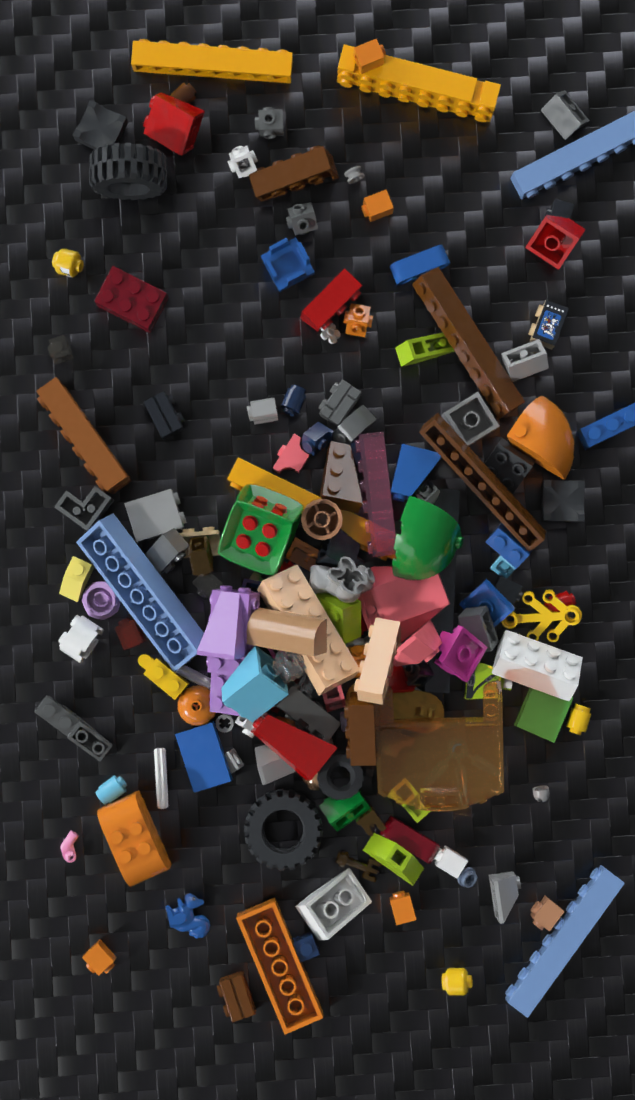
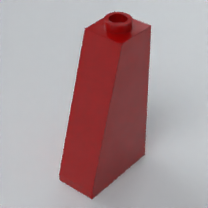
M270 715L260 716L252 724L254 728L251 732L305 780H312L337 749L336 746Z

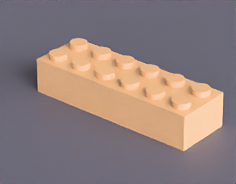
M292 566L262 580L257 591L260 592V596L268 609L327 619V652L317 656L294 653L318 695L320 696L353 679L358 674L359 667L299 566Z

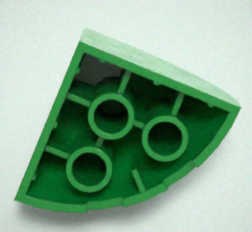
M409 496L400 520L402 521L401 534H396L394 550H396L395 556L397 558L392 560L393 575L407 580H423L443 571L452 561L457 549H460L463 544L464 538L456 520L439 507L422 499Z

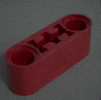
M390 815L385 823L387 829L383 832L380 831V834L431 864L441 846Z

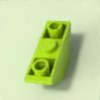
M373 833V836H371L363 849L364 852L412 886L424 869L410 852L397 843L376 833Z

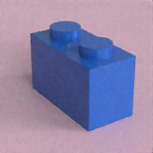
M503 523L486 540V543L515 569L531 553V551L528 552Z

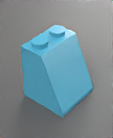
M254 646L222 686V701L224 705L232 708L241 717L253 723L289 695L285 666L257 646Z

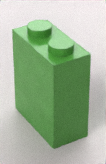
M529 688L514 726L555 743L573 697L570 701H566Z

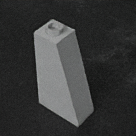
M331 737L328 743L334 745ZM268 746L255 747L257 768L262 785L296 772Z

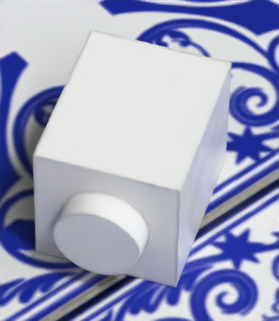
M446 845L443 849L440 848L434 857L437 867L457 879L468 862L464 856Z

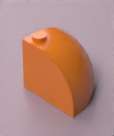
M540 396L527 406L507 434V437L515 449L536 460V464L565 480L574 459L572 430L563 412L552 401L544 396Z

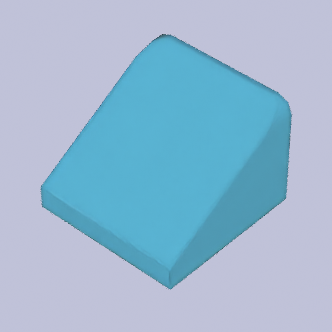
M501 555L490 567L499 576L508 578L515 570Z

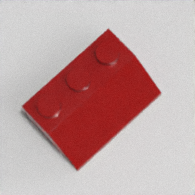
M344 268L302 311L300 318L318 332L322 328L326 330L333 322L331 319L336 314L340 316L346 310L347 306L345 304L350 299L355 301L360 296L361 292L359 290L362 285Z

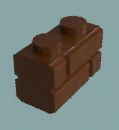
M244 971L221 977L217 990L220 998L224 997L226 1004L223 1005L226 1017H230L231 1021L235 1022L255 1015L256 1008Z

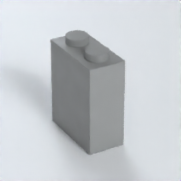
M172 489L124 503L137 543L160 537L173 528L177 531L185 529L183 525L187 523L183 512H179L178 504H181L178 493H173Z

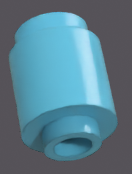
M114 775L98 787L96 795L104 805L108 802L112 803L126 792L125 787L127 784L121 776L117 778Z

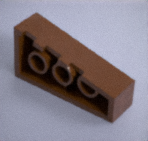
M318 145L310 148V151L306 153H296L288 160L275 161L270 167L257 168V171L249 174L256 198L262 202L285 195L288 189L298 191L304 189L305 184L308 183L318 185L322 184L323 179L332 177V180L338 179L339 175L333 156L324 146Z

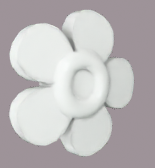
M332 323L326 330L322 328L323 332L320 335L322 339H328L329 343L335 344L341 334L338 330H335L336 326Z

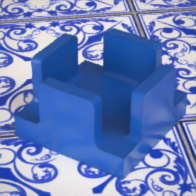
M296 237L289 241L285 238L271 245L269 251L261 255V259L279 292L315 274L310 264L309 256L302 243L298 242Z

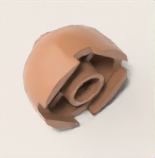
M317 499L310 502L305 507L301 518L302 526L306 533L319 540H326L335 536L342 527L343 520L339 507L326 499Z

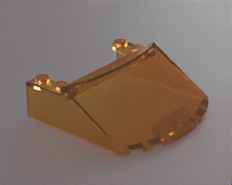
M490 681L483 687V717L394 719L393 690L388 685L383 705L374 703L378 794L395 800L397 804L414 806L418 810L454 811L466 809L469 805L479 802L480 804L485 803L488 798L496 794L498 796L504 792L501 681Z

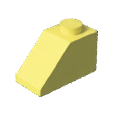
M73 556L64 574L59 594L78 602L92 574L94 565Z

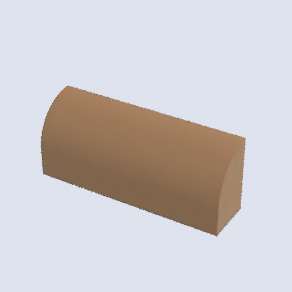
M258 608L252 613L247 624V644L308 656H317L327 652V619Z

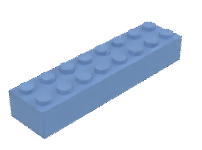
M114 513L99 520L76 543L174 672L197 656V649L204 632Z

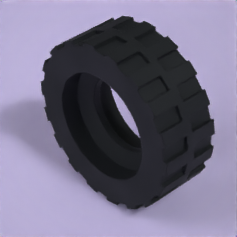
M346 754L331 755L318 771V785L322 792L330 798L337 800L351 798L362 787V781H364L363 769H361V766H351V760L347 759ZM342 766L350 772V781L346 786L337 787L331 782L330 774L335 767Z

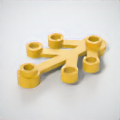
M546 590L543 594V600L546 603H551L560 611L552 612L535 598V594L532 591H526L522 597L523 602L531 605L539 613L516 614L512 612L508 616H513L514 621H508L506 617L502 620V624L505 628L512 629L516 627L517 623L540 622L526 636L530 638V634H535L537 638L534 640L538 641L539 636L552 621L561 620L555 629H550L547 633V639L550 642H556L568 625H576L581 621L582 612L575 605L566 606L556 597L553 590ZM548 593L552 594L553 598L547 599L545 595ZM531 595L533 599L528 601L525 599V596ZM574 612L576 616L571 618L568 616V613ZM555 633L557 637L551 638L549 634Z

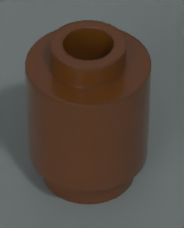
M182 83L169 96L191 104L196 99L195 94L197 92L190 83L187 85Z

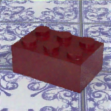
M112 266L94 302L101 309L151 333L169 297L166 292Z

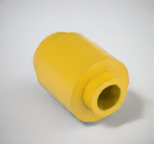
M578 704L571 708L566 727L570 728L569 732L581 735L582 732L587 731L591 717V708Z

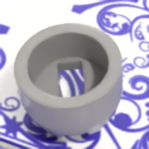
M548 786L533 788L534 798L538 802L548 800L550 794Z

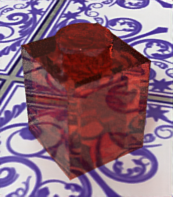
M126 618L118 622L119 626L115 627V631L124 650L145 642L135 620L130 621V618Z

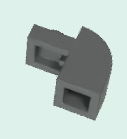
M362 405L334 431L333 441L348 445L352 444L377 419Z

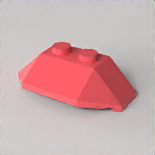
M431 620L414 632L397 649L398 654L395 655L392 662L394 666L419 664L423 660L428 662L440 651L438 647L442 644V641Z

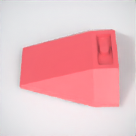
M392 566L371 567L370 569L375 577L371 590L362 593L358 598L361 601V611L368 631L370 625H374L375 618L399 621L401 643L450 604L439 573L423 580H407L394 576Z

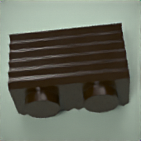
M208 535L190 538L188 541V556L193 575L207 576L213 572V555Z

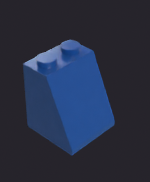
M405 444L401 445L389 496H393L392 500L404 502V500H408L409 496L413 495L441 459L438 452Z

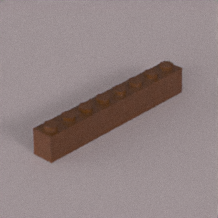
M437 267L421 275L412 284L416 293L426 305L427 310L435 319L438 327L442 330L497 418L500 419L525 402L440 268Z
M439 413L435 414L422 426L419 433L528 552L545 540L546 531Z

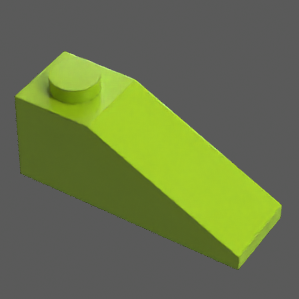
M443 333L410 339L395 348L401 367L454 352V349Z

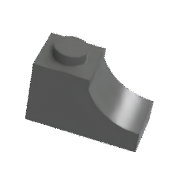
M488 607L465 608L459 615V626L464 627L488 647L485 652L492 651L499 640Z

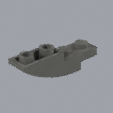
M48 695L45 696L34 710V713L61 731L69 740L98 761H101L113 746L84 720Z

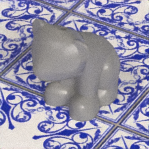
M341 557L338 568L324 565H313L310 568L309 585L314 593H330L344 603L356 601L367 585L368 580L365 573L360 568H356L354 561L350 557Z

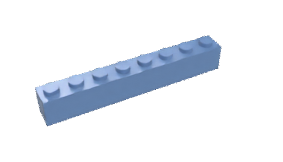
M635 111L513 172L510 179L520 198L528 197L530 199L536 196L539 190L543 188L548 190L555 186L557 181L561 179L563 181L568 180L578 170L583 172L589 169L592 163L596 161L601 163L608 159L610 154L614 152L619 154L627 149L626 146L632 143L635 145Z
M602 865L592 871L590 881L587 885H582L578 891L579 896L577 899L568 904L564 917H560L554 925L555 929L551 935L547 934L542 941L543 946L539 951H535L532 954L530 964L519 972V979L514 985L511 984L505 993L506 1001L527 1018L625 884Z

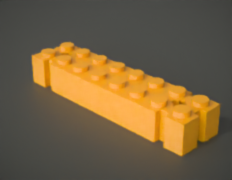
M344 44L338 64L337 83H340V85L347 88L356 85L360 86L359 89L363 92L369 93L372 91L379 93L382 97L388 98L391 96L398 98L402 102H415L421 107L430 106L440 112H454L460 117H467L469 114L475 116V120L479 122H490L501 84L477 81V78L388 55L384 57V65L361 74L353 57L354 47Z

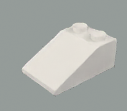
M347 868L312 892L295 907L317 940H328L372 901L351 869Z

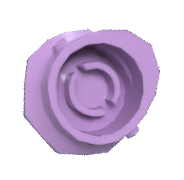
M106 581L93 582L83 593L82 603L89 616L105 620L118 612L120 600Z

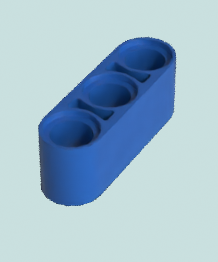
M438 245L399 260L389 267L396 284L402 285L418 279L421 275L437 267L441 270L450 265V261L443 245Z

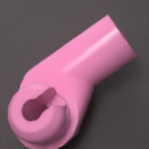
M72 830L61 844L62 856L69 863L76 860L74 843L79 837Z

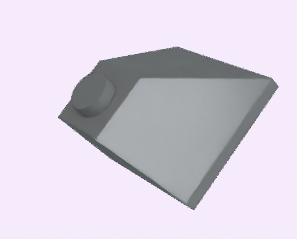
M513 871L489 875L494 914L500 924L505 922L519 896L518 889H521L519 876L516 877Z

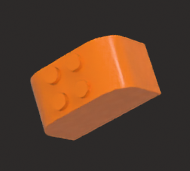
M139 790L102 806L97 811L102 831L128 886H134L170 869L171 861Z

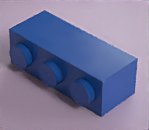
M635 403L578 430L576 433L584 450L634 427Z

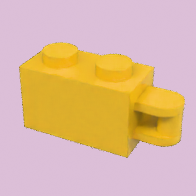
M143 654L138 658L139 665L146 670L144 675L174 700L178 699L190 684L186 679L177 674L176 671L174 672L162 659H153L148 654Z

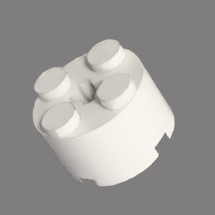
M76 615L70 624L72 626L68 633L64 632L58 642L62 652L82 663V657L86 659L99 641L96 639L97 635L100 634L102 636L104 629L86 617Z

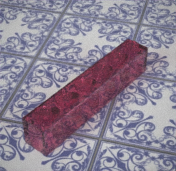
M384 432L359 434V440H355L356 452H360L361 460H357L359 473H363L360 489L361 493H365L366 501H362L363 513L368 515V521H365V531L370 533V541L367 542L368 554L372 553V558L394 556L396 554V550H394L396 533Z

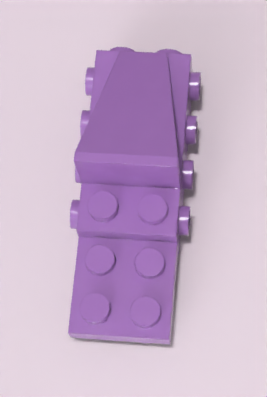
M220 585V589L212 590L210 596L211 614L197 649V655L207 656V672H211L210 712L240 716L238 712L224 705L221 688L254 647V645L247 644V624L252 613L260 606V592L251 591V588L240 587L237 590L232 589V586Z

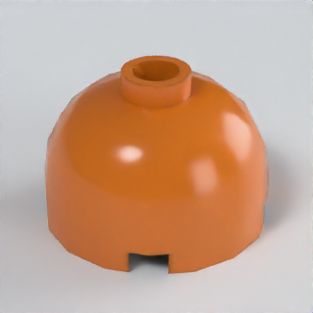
M194 685L181 693L178 699V712L186 723L201 726L209 723L215 717L216 712H210V690L201 685Z

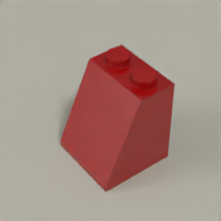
M162 92L153 96L149 103L151 108L150 114L146 116L143 124L145 127L144 134L181 156L186 154L194 147L205 111Z

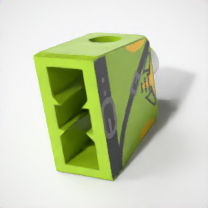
M479 662L469 681L465 682L464 698H499L500 689H512V681L492 674L493 666Z

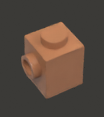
M544 896L540 902L537 901L533 905L530 915L534 919L532 922L541 930L546 928L550 931L562 916L564 910L547 896Z

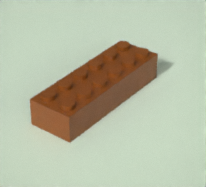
M57 377L36 391L39 395L37 400L47 411L50 410L49 417L55 425L57 424L58 427H62L61 434L66 441L74 444V447H72L73 451L81 460L84 459L86 461L83 465L90 474L96 475L98 479L95 482L102 491L113 495L132 481L67 388Z

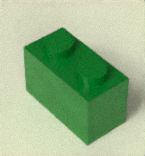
M360 791L345 800L328 797L319 805L329 823L337 832L370 808Z

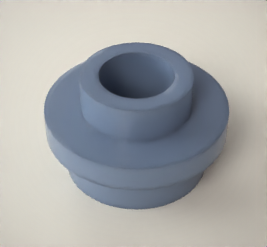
M471 867L464 868L457 879L458 883L462 887H472L477 881L475 870Z

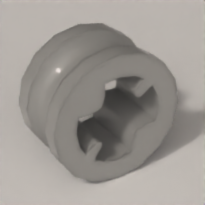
M361 166L353 167L344 173L345 177L349 178V184L358 182L365 176L364 173L360 172Z
M222 714L216 720V728L220 732H229L234 726V719L229 714ZM221 718L224 720L228 718L230 720L228 723L231 724L229 728L226 726L221 728V722H219Z

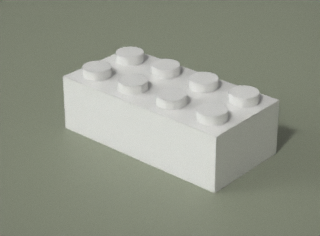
M505 630L497 647L492 674L570 701L578 687L583 657Z

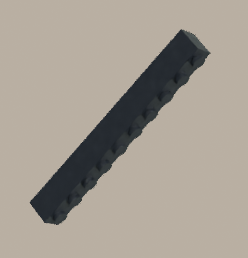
M438 488L440 493L434 505L447 512L458 523L460 490ZM457 551L450 564L439 573L450 602L447 607L431 619L439 636L442 631L453 633ZM438 652L429 660L434 676L423 686L424 692L449 693L450 673L445 672L434 663L436 659H439L442 654L441 652Z

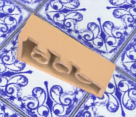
M375 618L374 625H370L368 637L371 638L369 643H365L364 655L366 657L365 661L361 660L359 673H361L360 679L355 681L354 691L357 692L358 700L383 705L389 685V678L387 676L392 675V662L401 644V628L399 621Z

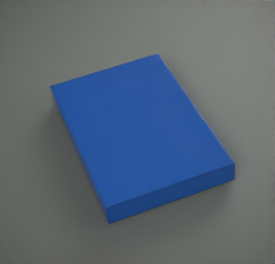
M214 722L175 734L194 793L233 780Z

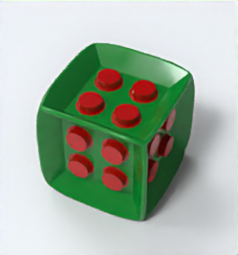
M252 484L245 485L239 492L228 516L219 542L218 554L233 563L266 575L277 574L295 536L302 516L303 505L290 497L270 489Z

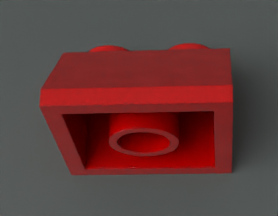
M546 215L525 248L559 270L586 229L569 218Z

